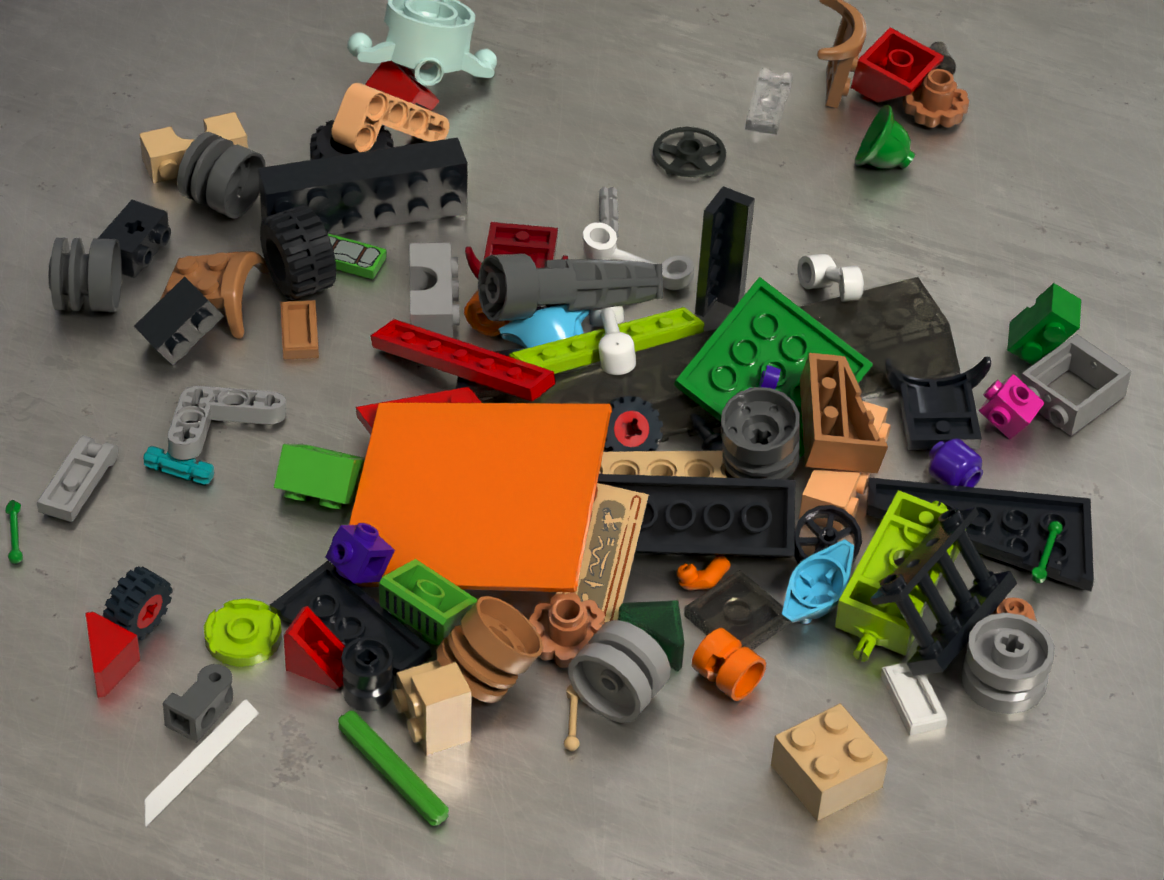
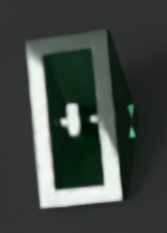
M679 601L623 603L619 607L618 620L629 622L639 627L656 640L667 655L671 668L678 672L682 668L685 644Z

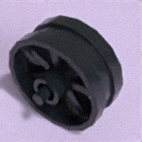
M821 505L808 510L799 519L795 528L794 558L799 565L808 558L801 546H815V552L813 553L815 554L838 543V540L851 535L855 546L853 565L862 544L861 529L856 519L846 510L833 505ZM816 518H827L826 527L821 530L813 520ZM833 521L841 523L845 529L837 532L832 527ZM806 524L816 537H799V534Z

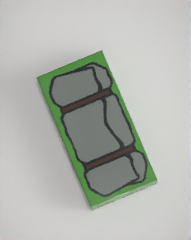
M328 234L335 255L336 270L374 280L387 258L386 249Z

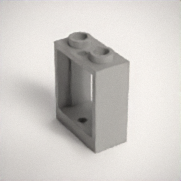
M1075 334L1025 370L1020 380L1045 402L1038 414L1068 435L1073 436L1125 397L1132 371L1078 334ZM1068 370L1097 389L1095 393L1077 406L1047 386Z

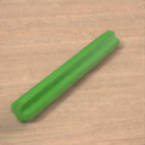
M350 710L345 715L339 717V730L430 825L438 826L448 819L449 808L355 711Z

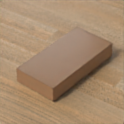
M316 301L280 302L283 360L319 358Z

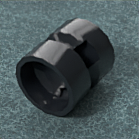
M373 637L357 638L351 641L343 649L341 656L344 700L349 706L358 711L371 712L380 710L387 706L393 698L394 663L392 649L386 642Z

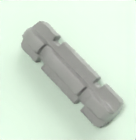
M603 187L599 190L600 223L607 224L613 228L618 238L617 190L614 187Z

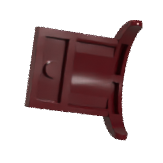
M491 222L484 259L490 255L526 254L531 257L536 268H544L547 260H554L558 228ZM467 246L465 247L466 259L472 273L478 280L482 263L477 259L472 248ZM563 255L562 259H568V256Z

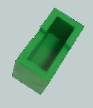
M1055 283L1050 285L1036 298V303L1031 308L1026 307L1010 321L1007 351L1030 365L1037 363L1080 329L1082 300Z

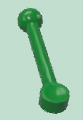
M11 500L5 510L10 515L11 551L8 554V559L12 564H18L23 560V554L19 550L17 518L21 504L15 500Z
M1058 521L1050 522L1048 525L1049 536L1039 565L1032 570L1031 579L1036 583H1043L1046 580L1047 571L1045 568L1056 536L1062 532V525Z

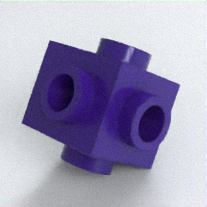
M369 524L340 525L332 538V543L325 558L337 568L336 571L339 575L353 583L380 582L395 550L379 536V531Z

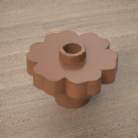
M934 69L929 72L928 76L924 78V81L912 94L903 97V106L906 114L915 115L914 120L918 124H923L930 128L940 124L949 128L954 124L962 122L963 114H966L968 110L969 99L965 90L957 89V83L950 72L943 69Z
M567 593L565 595L554 594L551 597L550 604H537L534 613L529 617V622L535 627L542 639L543 651L539 658L544 661L555 659L556 664L560 668H567L568 664L605 623V614L598 608L596 602L593 600L581 602L576 593Z

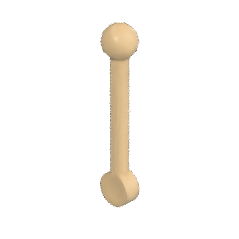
M569 685L566 689L567 698L570 699L569 728L564 746L568 751H575L580 744L576 737L577 708L580 697L572 685Z

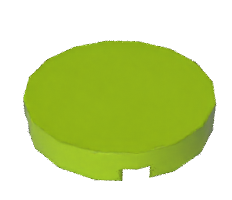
M248 598L228 601L224 603L223 608L217 612L214 609L208 615L204 624L205 646L212 657L223 664L236 667L254 666L268 660L278 650L282 640L280 617L277 613L275 615V613L271 612L270 606L262 601Z

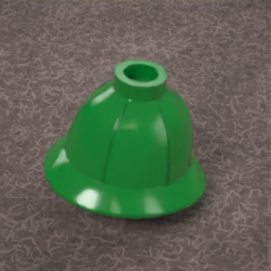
M890 105L883 106L869 126L855 157V164L857 166L869 164L881 169H891L899 166L904 170L915 157V153L910 150V137L903 126L894 120Z

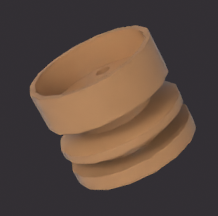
M484 596L480 597L461 620L462 625L455 626L450 634L444 638L436 652L441 667L454 662L457 663L472 691V697L480 701L494 703L500 701L508 689L512 688L518 679V674L525 673L541 655L543 644L535 627L522 613L501 599Z

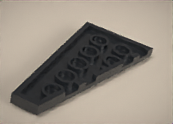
M869 478L866 515L882 520L898 490L930 503L939 501L938 506L942 502L948 510L958 508L961 511L976 508L979 515L966 528V532L977 552L1032 571L1039 565L1049 536L1048 525L1050 522L1058 521L1062 525V532L1056 536L1045 568L1047 577L1090 592L1092 591L1094 572L1091 498Z

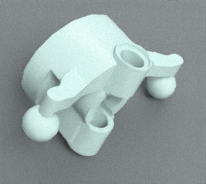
M388 0L384 22L389 27L386 42L373 46L371 38L367 34L360 32L350 36L347 43L349 52L357 57L359 61L374 64L393 61L413 69L416 80L424 86L437 84L442 79L443 73L460 70L475 77L491 78L494 76V69L497 66V57L491 50L480 49L474 55L469 53L475 14L468 6L457 0ZM425 63L434 64L428 70L420 69V67Z

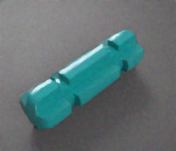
M155 446L148 447L144 454V465L151 469L159 470L162 468L164 473L191 480V477H193L194 482L203 485L210 484L214 477V466L207 462L199 461L197 464L194 458L189 460L175 459L170 456L168 451L165 454L164 449Z

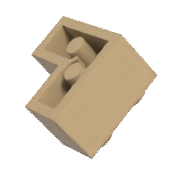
M434 660L397 672V689L392 691L395 707L399 713L405 712L408 718L407 727L410 737L414 743L420 742L426 756L471 741L472 691L456 662L441 667L439 661Z

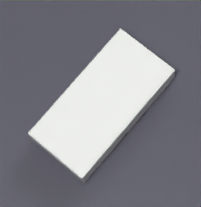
M907 662L882 667L881 678L909 736L946 727L948 718L926 674L913 676L906 664Z

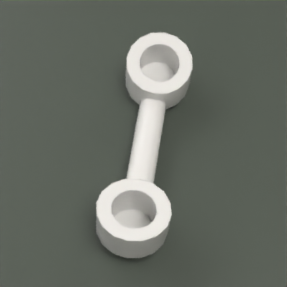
M594 222L584 228L583 250L589 259L627 260L658 264L617 249L616 233L607 224ZM673 256L666 259L662 263L663 287L669 290H680L687 287L694 278L693 261L686 256Z
M827 254L806 255L799 259L797 273L799 281L805 289L827 288L836 282L839 283L842 302L857 301L862 297L864 281L858 266L836 268L833 259Z
M623 306L589 309L590 324L592 326H604L606 333L599 342L600 364L603 371L608 374L622 375L633 370L636 366L634 341L628 334L620 332L618 323L624 321Z

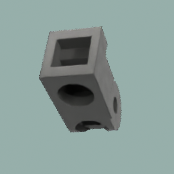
M220 664L205 666L198 673L197 682L182 697L172 692L163 702L164 725L197 743L233 702L232 673L230 669Z

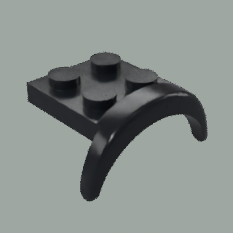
M984 357L976 366L964 373L941 379H921L908 376L896 369L890 358L885 359L888 379L893 388L899 393L908 450L932 449L938 442L944 441L946 443L951 439H960L971 449H980L982 438L972 389L989 372L991 367L990 357Z

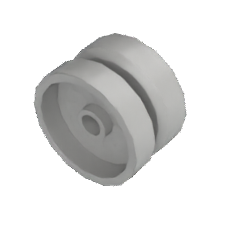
M1000 613L989 615L978 621L969 634L967 651L962 667L961 682L966 694L976 704L997 713L1014 714L1026 712L1036 706L1046 691L1048 675L1054 659L1053 641L1049 633L1038 622L1023 615Z
M619 620L605 622L589 640L588 644L568 664V677L573 689L581 700L594 712L609 720L620 723L634 721L651 702V698L667 683L671 672L667 655L657 641L639 627Z

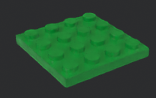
M759 277L675 380L673 385L721 422L722 410L728 400L740 391L759 387L762 371H765L767 365L781 369L775 390L783 392L793 400L799 411L800 459L804 454L800 378L808 354L818 353L845 356L858 384L873 366V363Z

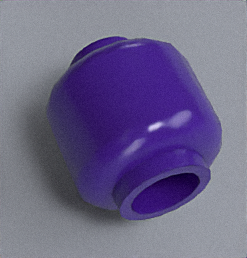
M951 439L946 443L940 441L931 449L928 471L940 484L975 487L982 478L981 456L962 440Z

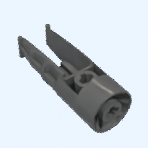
M526 254L490 255L482 262L478 275L479 301L482 311L488 319L492 321L531 318L537 306L546 304L547 307L567 304L568 311L631 305L653 299H663L662 264L627 260L556 259L547 260L544 268H536L531 257Z

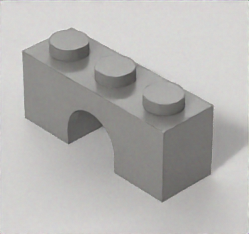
M409 243L410 324L453 338V325H460L459 304H452V301H459V280H452V277H458V257H451V243Z

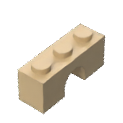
M235 112L203 119L204 133L211 132L217 134L222 138L232 141L234 145L238 144L248 148L247 135ZM172 126L140 133L142 160L152 182L158 183L177 178L184 153L195 139L178 137L174 133Z

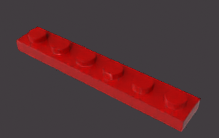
M393 319L370 335L373 348L518 396L525 400L534 401L556 384L554 371Z

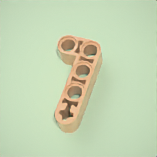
M354 83L347 89L333 123L332 137L339 144L358 152H365L373 147L382 125L431 142L446 138L449 131V121L445 116L367 85Z

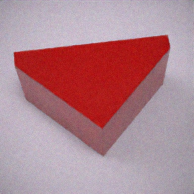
M308 606L302 607L284 633L286 671L327 687L338 689L342 685L341 656L345 646Z
M86 612L97 698L106 697L140 661L138 637L136 634L95 612Z

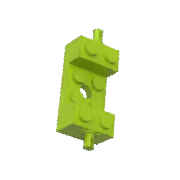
M898 490L838 602L835 627L860 638L856 649L853 651V656L857 660H859L862 654L861 661H868L875 645L883 646L905 656L907 655L915 637L895 602L873 606L870 598L881 587L880 582L888 575L893 574L899 567L894 561L899 558L906 559L939 522L938 517L948 511L942 502L938 506L939 501L930 503ZM955 542L947 550L953 563L960 552ZM935 563L928 571V574L934 585L937 586L942 574ZM916 585L908 595L921 618H923L927 602Z

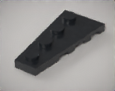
M326 561L269 605L271 612L275 613V615L277 613L280 619L290 624L302 607L308 606L345 647L351 641L363 637L378 638L386 642L392 649L393 675L396 677L397 672L422 665L432 657L431 647L387 610L382 608L379 603L359 586L339 575L336 571L337 568L329 561Z

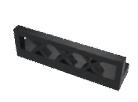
M724 186L705 208L703 214L695 314L703 318L716 301L734 308L745 295L755 198Z

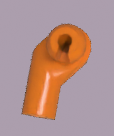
M717 555L704 570L698 571L693 564L689 566L688 564H683L677 570V577L680 579L679 585L688 591L712 589L730 569V562L726 557Z

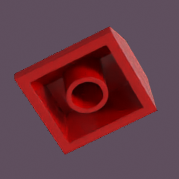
M890 27L858 59L851 89L877 103L910 95L924 81L929 72L934 70L943 61L944 56Z

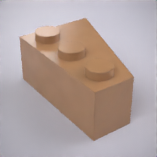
M809 353L800 378L805 467L878 473L888 445L884 437H879L873 424L875 418L871 410L866 409L860 397L862 391L846 357Z

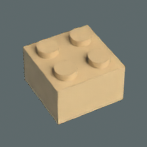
M841 703L775 735L771 760L773 769L816 821L882 789L888 763L887 756Z

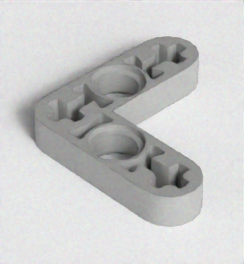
M209 386L188 387L181 393L168 432V453L175 459L189 460L197 457L202 451L211 420L256 424L279 423L286 417L285 397L273 391Z

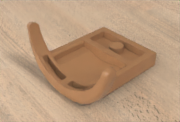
M819 0L822 4L834 9L842 16L833 47L822 48L817 52L819 59L829 60L826 75L825 106L838 108L841 97H847L851 78L848 75L849 72H855L858 56L866 38V22L863 15L854 6L843 0Z
M254 251L186 256L178 258L161 299L183 277H186L217 309L225 308L232 335L236 339H241L245 333L242 320V295L247 275L253 266L262 273L267 274L270 272L265 259Z

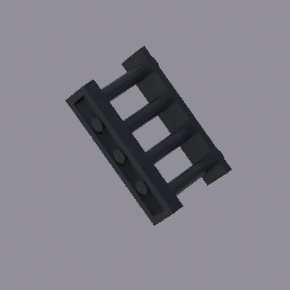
M953 508L938 517L939 522L894 573L888 575L880 582L881 587L870 598L873 606L895 602L918 643L917 651L906 663L913 676L943 672L968 643L969 634L976 623L991 615L1017 584L1011 571L995 574L992 571H988L965 529L979 515L976 508L961 511L958 508ZM954 542L975 578L973 581L974 585L970 590H968L947 552ZM935 563L956 599L955 607L951 612L948 610L928 574V571ZM916 585L937 620L936 629L932 634H930L908 595Z

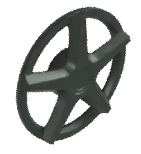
M678 127L664 132L657 138L653 146V156L657 164L669 176L675 174L683 177H701L706 175L711 177L724 164L726 148L715 134L696 127ZM684 132V137L677 143V146L662 142L664 138L672 134ZM694 133L708 136L716 144L703 146L699 140L694 138ZM659 150L676 155L677 157L669 165L662 159ZM720 152L719 159L711 166L702 158V156ZM686 163H692L701 170H683L679 168Z

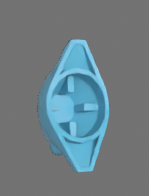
M567 304L536 310L531 318L512 321L499 328L503 339L517 343L524 349L583 334L581 323L587 317L590 310L568 311Z
M844 539L809 556L795 568L787 588L782 610L783 617L792 623L799 621L801 624H809L812 619H818L830 613L838 605L839 599L850 580L855 547L853 544Z

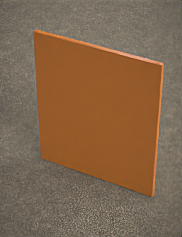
M379 403L349 525L366 523L375 527L379 531V536L395 550L383 576L417 559L463 590L576 592L612 407L610 404ZM379 582L355 583L359 587H379Z

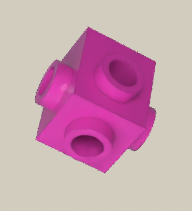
M1012 374L1003 383L997 379L985 391L983 396L987 400L978 411L1006 437L1012 439L1030 424L1045 402L1017 376Z

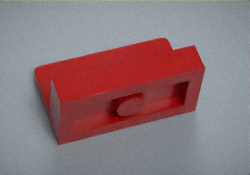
M393 61L382 62L365 84L407 102L418 103L431 111L440 101L427 86L421 85L416 80L410 68Z

